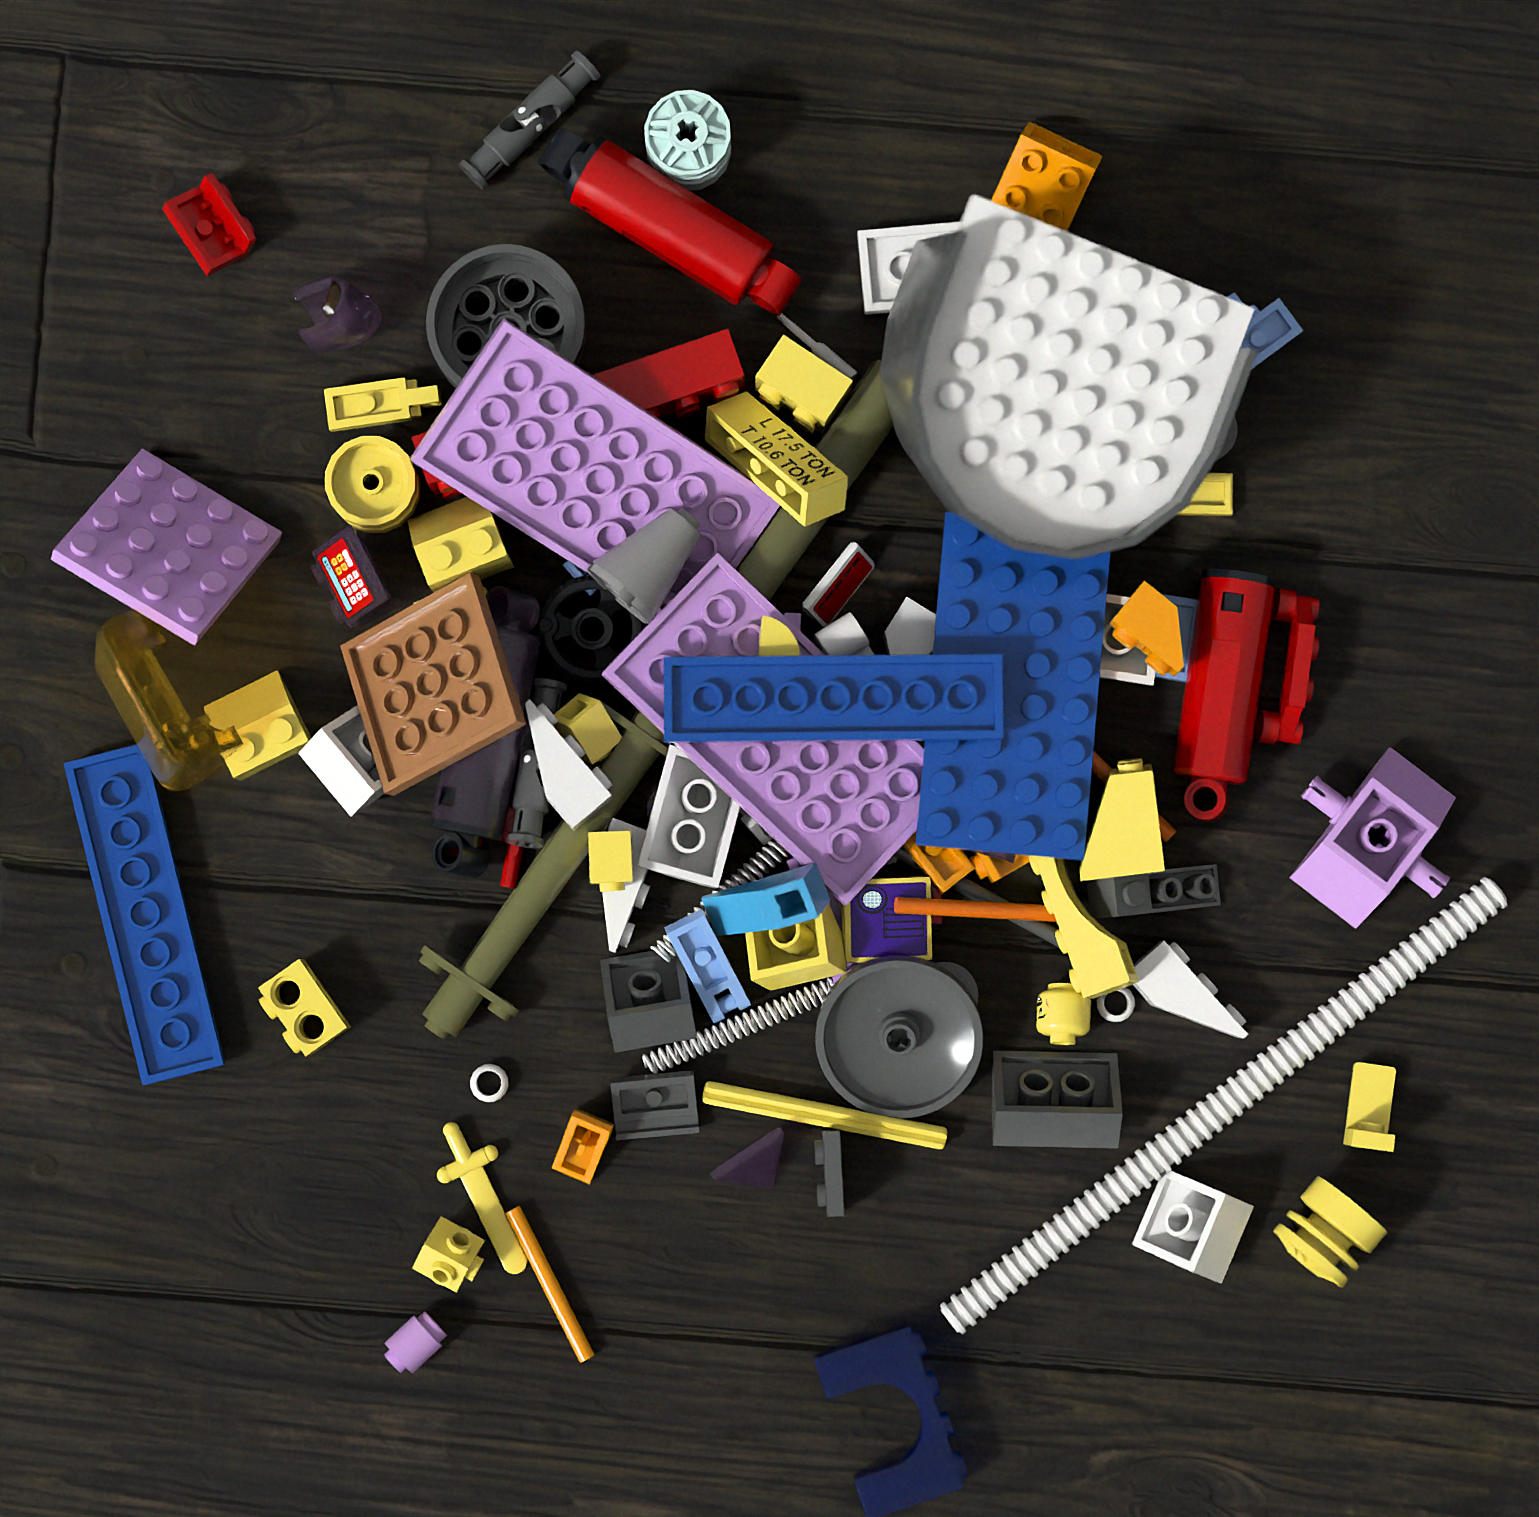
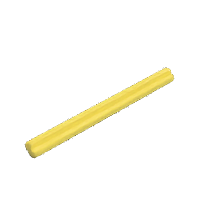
M706 1082L702 1095V1101L709 1105L935 1149H943L948 1132L943 1126L893 1118L718 1082Z

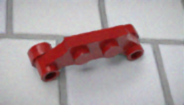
M1277 588L1273 598L1272 620L1289 623L1279 708L1277 712L1260 711L1255 730L1257 743L1274 745L1276 741L1299 744L1303 734V721L1299 720L1302 709L1305 708V703L1310 702L1313 694L1314 680L1309 677L1311 661L1316 660L1319 650V638L1314 636L1315 625H1313L1319 612V599L1296 595L1295 590Z

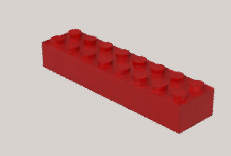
M728 329L592 375L660 420L676 414L677 418L691 416L701 411L699 405L714 400L718 403L739 395L738 392L745 390V375ZM427 432L411 437L415 449ZM422 468L427 484L435 496L442 494L443 498L447 499L462 494Z

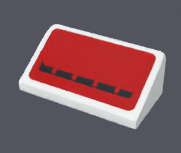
M851 542L802 603V611L822 627L828 626L874 569V562L857 543Z

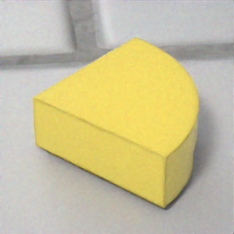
M764 615L761 617L757 656H800L799 645L791 630L775 618Z

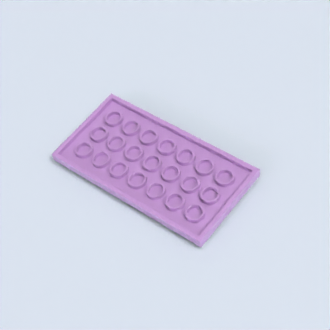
M503 318L411 456V461L587 573H589L587 568L594 560L669 508L676 512L681 508L685 509L699 522L700 525L696 530L701 537L657 615L717 552L736 570L780 507L776 501L746 475L505 318Z
M717 552L601 675L664 734L663 657L757 656L761 617L763 615L779 620L791 630L799 645L800 656L826 655ZM916 741L674 743L802 866L816 862L826 889L844 906L856 896L917 830L924 749Z

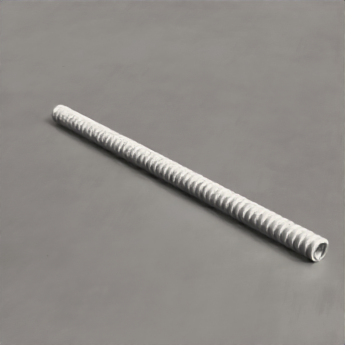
M1483 877L1480 880V886L1473 885L1470 887L1471 893H1463L1459 896L1461 901L1458 903L1456 901L1449 904L1450 909L1448 911L1442 909L1439 912L1440 917L1438 919L1432 917L1429 920V926L1422 925L1419 927V934L1412 933L1409 935L1410 941L1400 942V948L1398 950H1390L1388 958L1381 957L1378 960L1379 965L1377 967L1371 965L1368 968V974L1361 973L1358 975V982L1351 981L1348 983L1349 989L1339 990L1337 998L1330 997L1327 1006L1320 1005L1318 1007L1319 1012L1316 1015L1310 1013L1307 1022L1300 1021L1297 1023L1299 1028L1287 1031L1289 1036L1286 1038H1278V1044L1275 1047L1272 1044L1267 1047L1268 1052L1265 1055L1259 1053L1257 1055L1258 1060L1255 1063L1249 1061L1246 1070L1239 1069L1236 1071L1237 1077L1227 1078V1085L1224 1087L1222 1085L1217 1086L1218 1092L1214 1095L1208 1093L1206 1095L1207 1100L1204 1103L1198 1101L1195 1110L1188 1109L1185 1112L1187 1115L1185 1118L1178 1117L1175 1119L1176 1125L1173 1127L1171 1125L1166 1126V1133L1163 1135L1161 1133L1156 1134V1140L1153 1143L1147 1141L1145 1143L1146 1148L1143 1151L1137 1149L1134 1152L1136 1155L1134 1158L1127 1157L1124 1159L1126 1163L1124 1166L1117 1165L1114 1167L1116 1172L1112 1175L1109 1173L1105 1174V1180L1102 1183L1096 1181L1094 1183L1095 1188L1092 1191L1086 1189L1083 1192L1085 1196L1082 1199L1076 1197L1073 1200L1075 1203L1073 1206L1069 1207L1066 1205L1063 1207L1065 1211L1063 1214L1059 1215L1056 1213L1053 1215L1054 1221L1050 1224L1047 1221L1042 1224L1044 1228L1040 1232L1035 1229L1032 1232L1034 1236L1031 1239L1025 1237L1022 1240L1023 1245L1019 1248L1015 1245L1012 1248L1013 1253L1009 1256L1006 1253L1002 1255L1003 1261L999 1264L993 1262L991 1264L993 1269L989 1272L983 1270L981 1272L982 1277L979 1280L973 1278L970 1287L963 1286L960 1289L962 1291L960 1295L956 1296L953 1294L950 1296L951 1302L948 1304L945 1302L941 1303L940 1307L942 1309L940 1310L958 1333L964 1334L967 1325H976V1318L979 1316L982 1318L986 1317L987 1313L985 1311L990 1307L992 1310H995L997 1308L996 1303L999 1300L1005 1302L1008 1299L1006 1295L1009 1292L1015 1294L1018 1291L1016 1287L1021 1283L1024 1286L1028 1284V1277L1031 1275L1034 1278L1039 1275L1037 1270L1041 1267L1044 1270L1049 1267L1047 1263L1051 1259L1056 1262L1059 1259L1058 1254L1062 1251L1066 1254L1069 1251L1068 1246L1070 1244L1077 1245L1080 1243L1078 1238L1082 1235L1084 1237L1089 1236V1229L1092 1227L1098 1229L1100 1227L1098 1222L1102 1219L1108 1221L1110 1219L1109 1214L1112 1211L1118 1213L1121 1210L1119 1207L1121 1204L1128 1205L1131 1203L1129 1199L1131 1196L1135 1195L1138 1197L1141 1195L1140 1189L1143 1187L1146 1189L1150 1188V1181L1153 1179L1156 1181L1162 1178L1160 1174L1163 1171L1169 1173L1172 1170L1171 1165L1173 1163L1179 1165L1182 1162L1181 1157L1183 1155L1187 1157L1192 1155V1148L1196 1147L1199 1149L1203 1146L1201 1141L1204 1139L1211 1140L1213 1138L1211 1133L1214 1131L1221 1132L1223 1130L1222 1125L1225 1122L1230 1125L1233 1122L1232 1117L1234 1115L1240 1117L1243 1114L1242 1109L1244 1107L1249 1109L1253 1107V1100L1257 1099L1260 1101L1264 1098L1262 1093L1265 1091L1272 1092L1274 1090L1273 1085L1276 1082L1279 1085L1284 1082L1283 1077L1286 1074L1292 1076L1295 1067L1302 1068L1305 1059L1312 1060L1315 1058L1314 1052L1324 1051V1045L1326 1043L1333 1044L1336 1035L1343 1036L1345 1034L1344 1029L1347 1026L1350 1029L1353 1028L1356 1019L1363 1020L1366 1018L1364 1014L1366 1011L1373 1012L1376 1010L1375 1004L1385 1003L1387 995L1394 996L1396 994L1395 989L1397 987L1404 988L1407 979L1414 980L1417 971L1424 972L1427 969V963L1434 964L1437 962L1436 956L1440 955L1443 957L1447 954L1446 949L1448 947L1451 949L1457 946L1456 941L1458 939L1461 941L1465 940L1468 931L1471 933L1475 932L1478 923L1481 925L1485 924L1488 915L1494 917L1498 914L1497 908L1504 909L1507 907V898L1502 890L1491 879Z

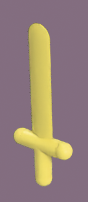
M449 1122L445 1124L443 1133L456 1161L440 1168L437 1172V1179L441 1183H449L451 1180L461 1178L504 1269L510 1274H519L527 1266L526 1255L483 1168L490 1161L496 1160L498 1149L494 1145H487L471 1153L459 1126L454 1122Z

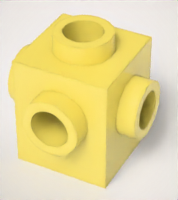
M441 1216L425 1241L412 1269L431 1278L435 1283L457 1292L463 1280L466 1278L473 1281L484 1259L477 1255L485 1240L476 1236L468 1229L462 1228Z

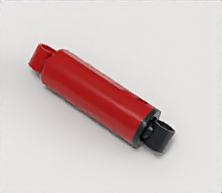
M560 127L537 162L548 174L567 184L563 194L564 199L734 305H739L748 296L761 308L780 316L802 282L801 277L792 269L770 258L774 246L769 240L601 135L590 145L577 134Z

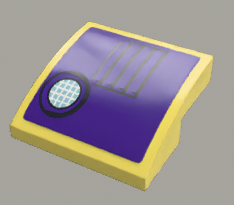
M872 877L847 905L844 906L841 903L845 961L866 962L875 958L892 955H905L932 960L931 915L898 914L894 912L896 897L931 898V877Z

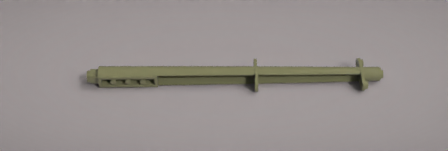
M879 359L872 362L829 426L813 446L848 476L847 492L894 428L880 378L881 361ZM780 506L736 571L770 601L829 517L804 527ZM601 702L611 720L624 729L619 743L612 748L611 754L602 760L598 766L613 785L608 789L612 795V800L575 831L571 829L564 819L561 820L463 965L459 968L427 945H424L420 952L423 955L419 962L438 975L443 969L450 973L422 1013L428 1019L424 1026L440 1038L445 1040L448 1034L457 1037L484 997L491 1001L487 1008L506 1022L509 1021L511 1016L516 1018L520 1010L491 990V987L589 853L588 832H604L658 756L662 755L665 758L667 756L669 748L666 747L667 743H664V734L639 710L636 711L629 721Z

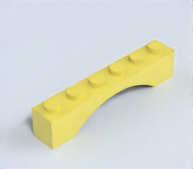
M1028 856L1034 873L1036 875L1041 874L1046 889L1042 891L1044 905L1049 914H1054L1059 929L1055 931V936L1061 951L1069 955L1073 969L1069 970V977L1074 990L1077 993H1082L1083 998L1094 999L1138 983L1139 979L1126 942L1108 932L1085 908L1068 877L1064 859Z

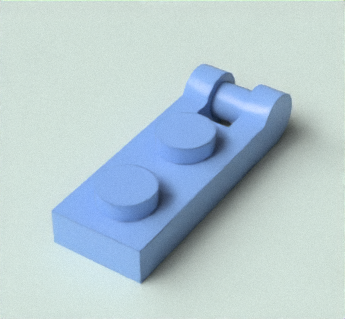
M702 909L664 927L714 1024L725 1019L724 1014L737 1007L741 1011L751 1006ZM727 988L729 989L730 993L718 999L715 998V994Z

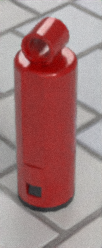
M1214 568L1203 569L1201 573L1173 772L1178 776L1190 779V785L1187 787L1184 795V804L1192 816L1203 822H1213L1220 819L1228 807L1227 785H1241L1248 778L1276 580L1269 576ZM1204 789L1213 790L1217 794V804L1210 811L1198 810L1195 805L1196 795Z

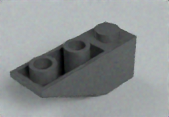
M1217 864L1086 880L1089 912L1094 919L1221 905Z

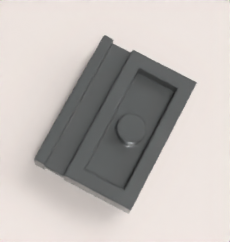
M694 1070L611 1078L616 1140L699 1133Z
M837 1129L822 1130V1139L814 1140L815 1164H824V1181L816 1182L818 1207L826 1206L827 1217L844 1216L840 1131Z

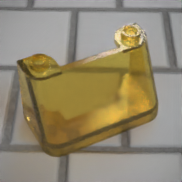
M131 610L112 617L99 629L96 636L94 667L158 782L170 791H183L201 783L244 743L234 726L226 730L216 729L211 726L208 714L190 720L152 652L159 649L166 642L163 635H160L162 626L138 611Z

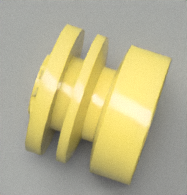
M1317 1176L1301 1196V1199L1312 1211V1214L1307 1219L1299 1213L1289 1210L1286 1216L1299 1227V1230L1293 1233L1279 1223L1273 1232L1280 1238L1287 1252L1317 1277L1334 1282L1343 1288L1349 1279L1335 1267L1336 1264L1340 1261L1356 1272L1359 1265L1347 1252L1349 1248L1353 1245L1370 1254L1387 1234V1231L1345 1194L1323 1178Z

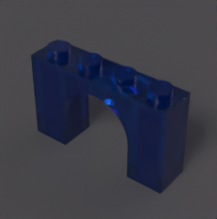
M908 1323L813 1355L827 1400L869 1385L888 1384L905 1391L919 1407L921 1427L914 1446L904 1456L895 1461L853 1475L866 1517H881L963 1489L960 1477L968 1475L960 1450L952 1453L947 1440L948 1436L954 1435L947 1411L938 1413L933 1398L941 1394L934 1372L932 1370L925 1373L920 1359L921 1356L927 1355L919 1330L911 1333Z

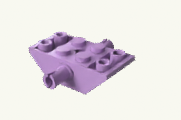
M1391 747L1386 750L1351 797L1344 798L1322 781L1318 775L1309 784L1310 787L1306 788L1302 793L1301 797L1308 800L1330 817L1329 822L1331 824L1289 878L1352 927L1357 928L1404 876H1407L1424 889L1432 898H1435L1442 891V885L1446 886L1450 877L1443 874L1421 857V851L1439 829L1456 797ZM1381 829L1382 832L1379 838L1383 841L1382 845H1372L1369 842V830Z

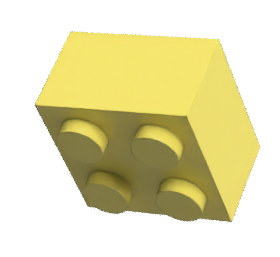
M784 334L755 376V390L760 393L758 399L777 412L782 407L795 416L792 422L809 434H813L815 430L821 434L824 433L851 394L853 380Z

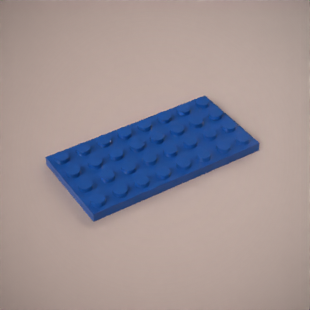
M945 513L932 655L1002 654L1004 739L929 740L924 742L915 845L1078 861L1084 860L1110 551L1079 559H1070L1016 550L1000 544L954 513Z

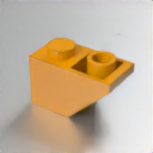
M1143 581L1109 623L1115 629L1112 635L1128 649L1132 650L1136 646L1148 656L1145 662L1157 673L1165 676L1168 672L1174 677L1184 667L1178 609L1146 581Z

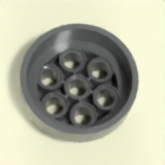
M498 244L486 246L466 254L453 263L434 287L426 315L427 338L439 368L456 389L503 318L578 366L586 341V318L583 304L570 276L557 262L547 255L521 245ZM523 285L529 289V293L523 301L512 302L506 297L510 287ZM475 298H485L490 302L488 310L482 315L476 316L468 312V305ZM546 311H552L557 313L560 319L554 328L543 329L537 324L538 317ZM474 337L481 341L480 350L470 356L462 354L459 351L462 341L466 338Z

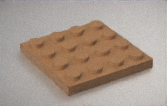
M471 572L467 573L340 646L385 794L395 796L526 724L479 575Z

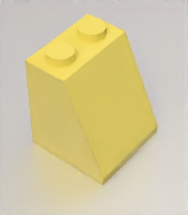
M469 497L407 520L414 550L428 586L433 592L438 591L469 572L479 575L480 580L514 567L493 513Z
M1142 758L1117 761L1118 768L1109 770L1085 846L1084 860L1080 862L1081 881L1165 871L1151 764L1143 765Z

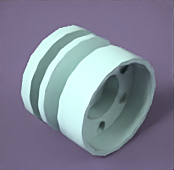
M695 90L675 91L661 98L650 110L644 126L647 160L650 166L689 191L701 190L715 183L725 172L731 156L730 121L723 107L710 95ZM685 130L689 134L695 131V141L690 142L687 138L681 141L680 131Z

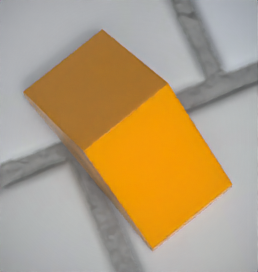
M578 1108L575 1109L568 1123L552 1169L590 1184L615 1124Z

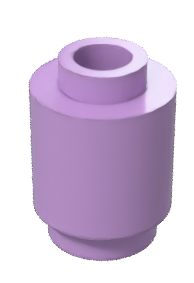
M424 1311L418 1318L415 1315L411 1317L385 1342L389 1350L384 1356L400 1373L407 1368L413 1374L442 1347L440 1342L447 1334Z

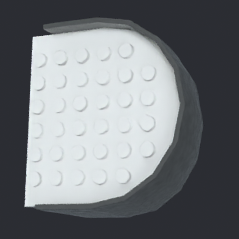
M972 195L968 201L958 231L916 241L887 319L880 378L895 432L902 447L949 511L1000 544L1010 548L1079 559L1136 545L1188 506L1220 454L1258 351L1251 348L1240 349L1254 308L982 197Z

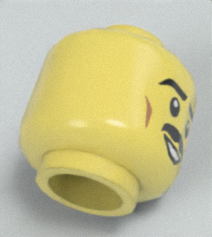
M1071 983L1048 984V990L1041 992L1037 998L1036 1028L1038 1032L1050 1036V1043L1055 1045H1074L1075 1037L1084 1036L1089 1032L1091 999L1083 998L1082 993H1077Z

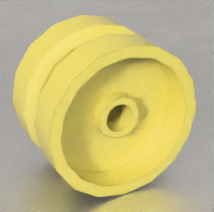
M360 436L345 442L331 456L325 470V491L331 506L350 526L366 533H385L402 526L414 514L420 499V478L410 457L395 442L381 436ZM377 478L379 485L376 489L368 490L365 488L371 485L370 479Z

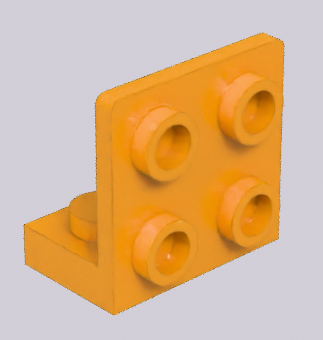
M1029 121L1017 142L991 202L1067 232L1103 156Z

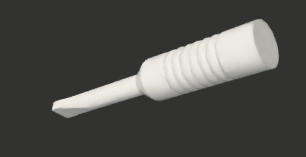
M782 313L780 316L777 315V319L808 345L815 356L851 380L854 379L858 372L846 364L824 343L815 342Z

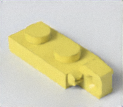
M405 377L324 389L328 425L331 432L412 421V418L422 417L421 408L442 405L438 385L418 388L416 379L406 380Z

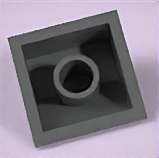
M664 948L671 959L670 962H667L654 950L600 960L607 1018L615 1053L697 1038L687 974L678 955L673 956Z

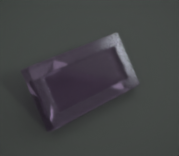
M780 1125L710 1171L715 1181L773 1190L784 1137V1131Z

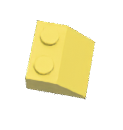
M278 670L203 707L218 748L233 778L239 781L300 752L312 739Z
M830 904L826 906L818 918L780 929L745 933L751 981L770 991L847 973L842 932Z

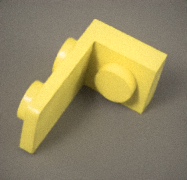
M1361 1062L1354 1063L1343 1144L1393 1152L1395 1135L1388 1134L1396 1075L1394 1067Z

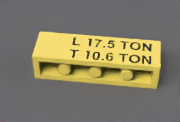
M747 391L707 407L705 441L804 527L845 510L848 476Z

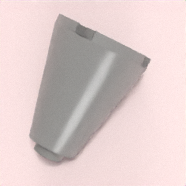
M669 508L594 560L587 568V571L604 590L607 588L616 597L615 600L643 623L649 624L657 615L701 537L696 530L700 524L685 509L681 508L676 512Z

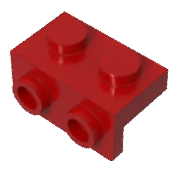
M213 173L204 176L199 186L166 201L162 208L206 276L247 257L256 242L252 224L246 217L240 215L232 203V197L228 188L223 183H219Z

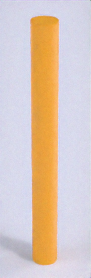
M520 1205L509 1210L505 1214L579 1362L581 1363L593 1357L595 1354Z

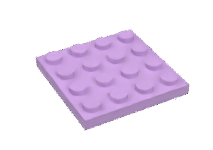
M142 448L53 549L51 560L195 646L277 546L283 532Z

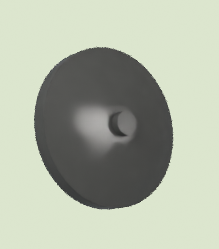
M892 955L861 963L845 973L833 985L826 995L818 1014L815 1044L818 1060L824 1075L832 1087L845 1100L868 1113L893 1118H912L929 1114L946 1106L968 1086L975 1075L981 1059L983 1028L979 1009L974 998L955 975L940 965L926 959L905 955Z

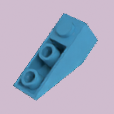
M816 862L701 898L716 936L780 929L818 918L831 901Z

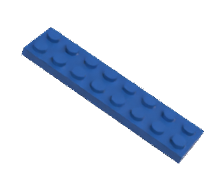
M1002 654L663 657L664 743L1004 739Z
M140 743L63 763L142 1086L226 1065L147 744Z

